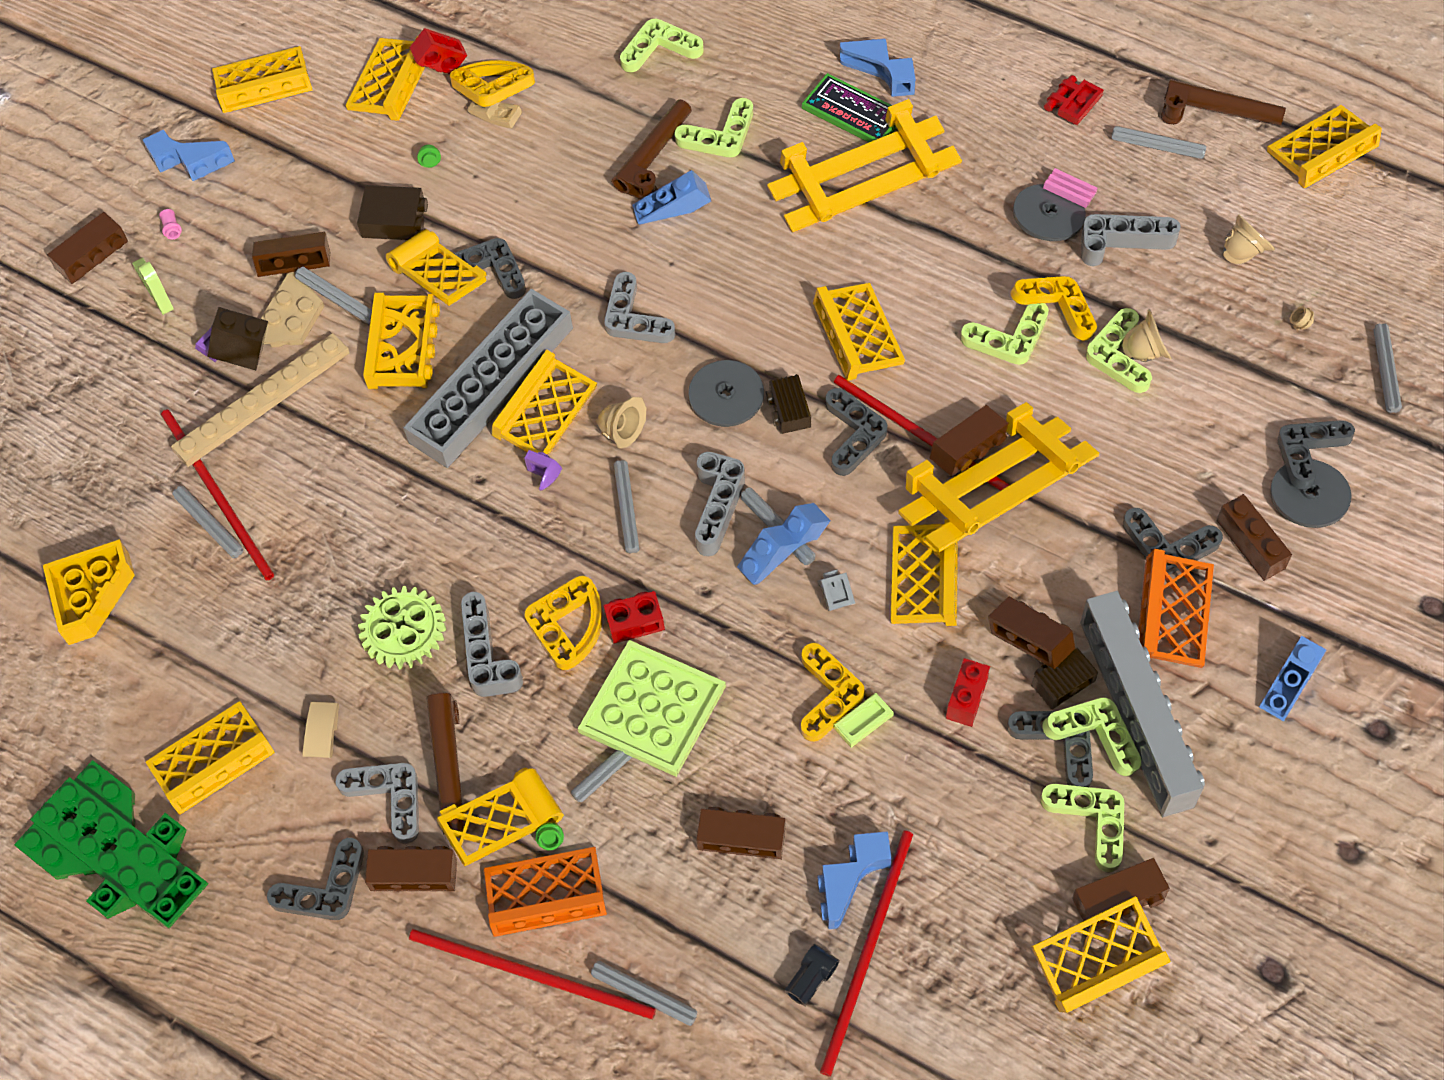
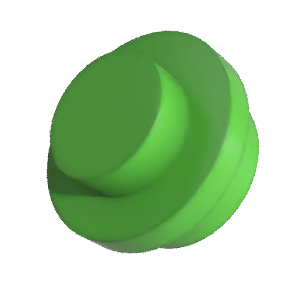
M424 145L420 148L417 159L421 166L430 168L440 162L441 154L435 146Z
M544 823L536 831V842L545 850H554L564 840L563 830L556 823Z

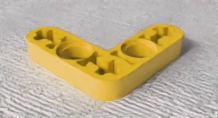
M1070 277L1021 279L1015 283L1011 290L1012 299L1022 305L1058 302L1071 332L1080 340H1089L1097 329V324L1077 282ZM1039 287L1046 288L1050 294L1042 292ZM1070 305L1078 307L1080 312L1074 311Z
M810 643L802 649V664L831 691L801 721L802 736L806 740L814 742L822 739L834 728V724L862 702L864 698V685L823 646L817 643ZM809 653L812 655L818 653L819 662L814 658L809 660ZM829 669H836L840 672V677L836 680H829L825 673ZM856 688L857 696L849 695L846 698L847 706H845L842 700L847 696V689L854 690ZM836 704L840 708L839 714L834 716L828 715L825 712L826 706ZM821 715L823 720L818 724V731L811 730L809 732L808 724L810 723L813 726L820 721Z

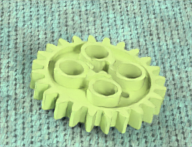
M403 586L401 593H397V590L393 587L392 594L389 596L386 592L382 591L383 599L379 600L373 597L375 605L365 606L369 614L360 615L364 623L358 624L361 632L358 635L361 642H363L364 650L368 651L367 653L371 659L376 657L379 665L386 661L388 668H391L394 662L399 669H402L403 663L406 662L412 668L414 660L423 664L422 656L426 655L431 658L430 649L439 650L436 641H444V636L441 632L446 631V626L443 623L446 619L444 614L441 613L440 604H436L433 596L428 598L425 590L419 594L416 587L410 593L407 591L406 586ZM399 610L396 615H389L392 611ZM424 616L422 620L414 621L417 617ZM387 633L390 634L389 637L385 639H380L382 635ZM415 639L413 644L405 645L408 640Z

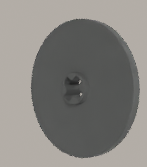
M1044 184L1030 186L1018 194L1013 206V215L1020 228L1029 235L1046 241H1062L1075 236L1082 229L1086 218L1085 208L1043 189Z
M733 360L716 361L704 366L695 374L689 386V402L693 411L703 421L715 426H736L750 420L759 411L764 399L763 383L757 372L748 365ZM726 390L730 395L726 396L725 393L722 394V391Z
M1313 460L1316 469L1314 484L1309 489H1299L1291 484L1284 465L1276 472L1270 488L1272 502L1281 515L1295 524L1309 528L1330 526L1344 517L1349 509L1352 495L1347 480L1337 469L1327 463Z

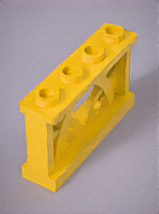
M374 293L363 374L368 389H378V386L428 387V380H431L433 376V368L430 365V361L435 358L433 338H437L438 332L435 318L440 315V305L435 302L433 294H428V296H385L384 293ZM391 309H403V311L400 313ZM413 309H424L426 311L423 318H417L419 311L413 312L410 318L407 317L408 313ZM392 324L394 328L387 330L386 326ZM404 326L417 340L406 351L398 355L395 347L384 342V339L394 337ZM389 351L393 354L394 358H390V355L382 357V354ZM413 363L419 365V369L415 373H404L400 366L405 364V367L412 371L410 366ZM393 369H396V372H397V373H384V372H387V371H391V370H393Z

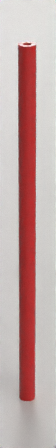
M841 375L835 378L834 384L928 445L933 446L934 441L938 439ZM973 461L969 468L976 465L977 463ZM997 476L987 481V483L1000 491L1010 486Z
M168 409L162 411L161 416L176 440L179 441L186 436L171 411ZM200 458L192 464L264 579L267 581L271 580L274 577L273 571Z
M903 830L820 1070L822 1075L831 1077L914 835L910 831Z
M412 929L409 935V940L651 1020H653L656 1013V1008L416 929Z

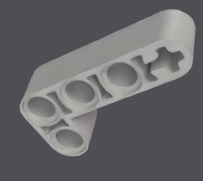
M1089 215L1084 221L1081 236L1082 261L1088 266L1101 264L1106 247L1172 249L1177 243L1181 227L1180 223L1171 217Z
M704 452L697 458L698 477L702 483L713 486V489L697 526L695 539L697 551L701 555L709 557L715 555L720 549L745 485V470L743 463L738 459L713 452ZM706 467H713L710 470L704 469ZM730 474H737V476H734V477L729 476V475H730ZM722 495H728L729 497H728V498H721L720 496H722ZM715 516L721 517L718 520L711 519Z
M478 592L467 593L462 599L461 607L468 676L473 691L481 697L518 691L523 685V677L519 665L513 660L494 661L489 611L484 596ZM475 607L477 608L478 616L473 615ZM475 630H483L480 634H472ZM480 653L486 654L483 658H475ZM507 674H515L511 679H504ZM480 678H488L484 683H477Z

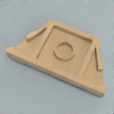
M294 272L287 273L261 319L268 321L264 345L270 344L271 348L283 345H302L324 308L323 301L307 285L297 280Z

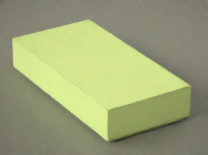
M875 693L834 724V729L852 748L893 717L894 712Z

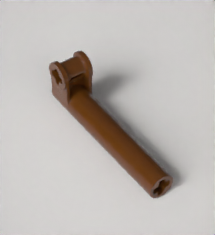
M1170 79L1161 118L1167 124H1178L1183 118L1187 105L1281 126L1286 107Z
M679 99L674 103L612 178L611 182L618 191L641 200L658 190L654 184L656 181L655 174L647 170V168L675 134L676 128L681 126L692 112L691 106L686 101Z
M450 693L428 695L426 699L441 811L453 804L457 808L463 805L455 725L460 724L457 701L454 700ZM455 818L447 822L450 829L463 832L464 820Z

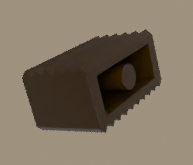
M799 375L770 380L769 390L766 391L768 405H773L775 410L772 412L774 426L780 427L781 434L811 428V414Z
M1075 648L1055 669L1046 664L1040 666L1034 672L1035 676L1032 686L1039 693L1040 697L1043 698V701L1053 710L1094 683L1098 671L1078 648Z

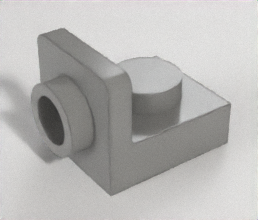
M838 569L823 573L824 579L817 582L819 586L821 585L828 611L855 604L847 573L839 574Z

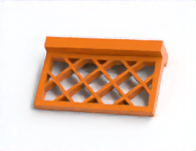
M1154 549L1146 557L1139 619V640L1142 647L1145 646L1147 648L1150 658L1198 668L1204 667L1214 564L1166 555L1164 550ZM1166 563L1175 564L1181 571V574L1172 579L1166 572ZM1193 569L1205 570V581L1198 584L1189 572ZM1183 576L1193 587L1185 595L1175 583ZM1169 586L1179 597L1172 604H1169L1163 596V590ZM1195 591L1203 600L1202 606L1197 610L1187 599ZM1181 601L1191 613L1183 620L1172 608ZM1166 611L1177 623L1169 630L1160 621L1161 615ZM1191 617H1194L1200 624V632L1195 635L1184 624ZM1177 627H1180L1188 638L1180 646L1170 634ZM1164 636L1174 648L1170 653L1157 651L1158 641ZM1191 642L1198 651L1197 659L1188 658L1181 648Z
M596 847L484 868L489 925L494 937L607 915ZM587 857L592 859V864L585 872L574 866L579 859ZM560 863L565 866L558 877L547 872L552 864ZM531 868L537 873L529 883L518 877L523 870ZM570 870L581 876L573 887L562 881ZM504 874L509 879L499 888L492 883L491 876ZM542 876L553 882L545 893L535 887V884ZM588 880L596 885L597 892L583 894L578 890ZM514 881L525 887L517 898L506 892ZM558 885L569 891L564 899L556 900L550 896ZM530 891L541 897L534 905H526L522 902ZM502 896L512 902L507 910L495 911V904Z

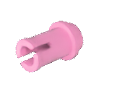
M165 209L159 214L163 224L162 233L168 239H177L182 231L181 226L176 221L174 211Z

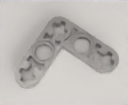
M630 272L619 273L614 280L605 316L606 332L610 336L657 343L671 342L675 337V325L672 320L631 313L637 291L636 277ZM625 282H629L626 286V292H623L622 285ZM619 300H624L628 303L623 308L614 306ZM615 322H620L616 327L612 326ZM639 323L647 326L643 331H635L633 328ZM663 328H668L665 333L660 332L663 331Z
M398 763L348 768L339 772L335 782L338 790L344 796L354 797L391 793V829L394 837L400 843L405 844L411 843L417 838L419 833L418 777L412 765ZM404 772H407L410 776L406 778L408 789H403V784L400 780ZM382 774L384 776L382 784L378 786L370 785L369 781L373 775ZM361 776H363L365 787H362L360 783L362 782ZM351 777L354 782L351 783V787L346 788L343 783H347L348 778ZM403 797L412 799V804L407 809L397 807L398 801ZM402 817H407V823L412 828L407 830L406 835H403L400 831L404 827Z

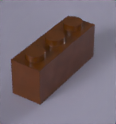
M102 212L49 252L47 256L53 267L73 284L98 264L102 263L116 250L120 249L128 242V239L122 227L105 212Z
M324 231L253 242L252 259L257 277L296 272L301 267H305L308 270L330 267L331 252L326 232Z
M985 405L935 440L930 459L951 477L959 471L964 472L977 458L982 459L994 446L998 447L1005 441L1009 423L988 405Z
M1245 494L1222 505L1216 521L1260 577L1265 581L1285 570L1292 553Z
M1010 596L988 616L992 635L1053 669L1075 649L1073 631L1067 625L1050 619L1045 613H1039L1030 608L1026 603L1017 601Z
M720 807L701 809L696 840L697 848L700 851L782 860L786 819L775 813L755 815L748 810L728 812Z
M379 846L377 849H368L365 883L370 891H455L457 857L454 850L446 846H435L433 849H422L418 846H407L405 849Z
M1151 858L1075 889L1072 899L1084 921L1135 896L1141 907L1149 905L1150 908L1158 906L1165 901L1170 887L1155 859ZM1132 905L1123 909L1121 914L1123 918L1135 915ZM1116 913L1108 917L1114 919ZM1100 920L1097 922L1096 927L1097 929H1102L1111 923Z

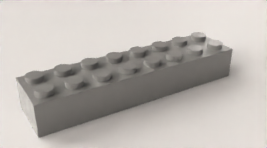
M530 289L403 427L408 443L448 468L515 394L546 350L552 352L573 329L570 311L535 290Z
M1118 590L1086 600L1080 624L1112 700L1117 706L1141 757L1142 771L1163 818L1193 809L1205 786L1202 773L1199 770L1196 771L1194 767L1192 750L1189 745L1184 744L1181 737V725L1178 720H1174L1170 712L1172 710L1170 700L1167 695H1163L1160 689V677L1157 671H1153L1150 666L1149 652L1145 646L1142 647L1139 640V629L1136 623H1132L1129 618L1128 604L1125 599H1121Z

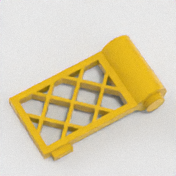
M427 229L419 232L386 254V260L395 273H404L448 306L486 282L485 276L487 275L484 270L477 265L472 267L439 244L437 235ZM437 253L443 255V259H431V257ZM425 266V271L412 270L415 267ZM429 266H442V270L429 271ZM446 266H458L459 270H446ZM445 277H458V282H445ZM462 277H474V278H475V279H473L472 281H463V282H462ZM428 278H441L440 282H429ZM444 289H457V291L449 296L443 292Z
M526 767L515 773L513 781L458 808L453 804L439 812L440 816L437 817V822L465 867L537 831L544 823L551 822L557 824L564 814L536 769H528ZM510 792L515 800L513 807L497 804L498 798ZM479 806L490 808L488 820L472 816L474 809ZM495 810L510 814L507 825L491 821ZM517 815L526 818L530 825L522 829L511 826L513 816ZM455 818L466 821L463 832L450 829L447 822ZM470 822L485 826L482 837L466 833ZM489 827L505 831L503 838L498 841L486 839ZM464 839L480 843L478 851L467 856L462 849Z

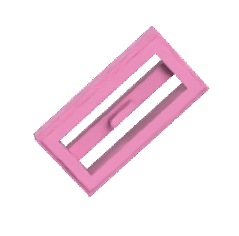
M1054 168L1043 186V189L1084 208H1087L1098 189Z

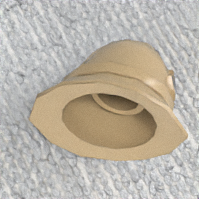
M1238 214L1235 225L1226 235L1223 256L1230 263L1242 264L1251 260L1258 253L1274 251L1275 248Z
M1148 309L1146 320L1133 327L1125 335L1122 344L1123 352L1130 359L1140 360L1141 362H1148L1154 360L1155 357L1157 359L1161 356L1172 359L1161 340L1152 312Z
M631 397L625 402L610 404L597 417V426L601 430V434L608 439L614 440L618 448L630 446L643 429L646 421V406L642 397Z

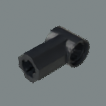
M813 944L804 956L801 968L786 987L785 993L796 1003L806 1007L823 981H828L840 960L817 944Z

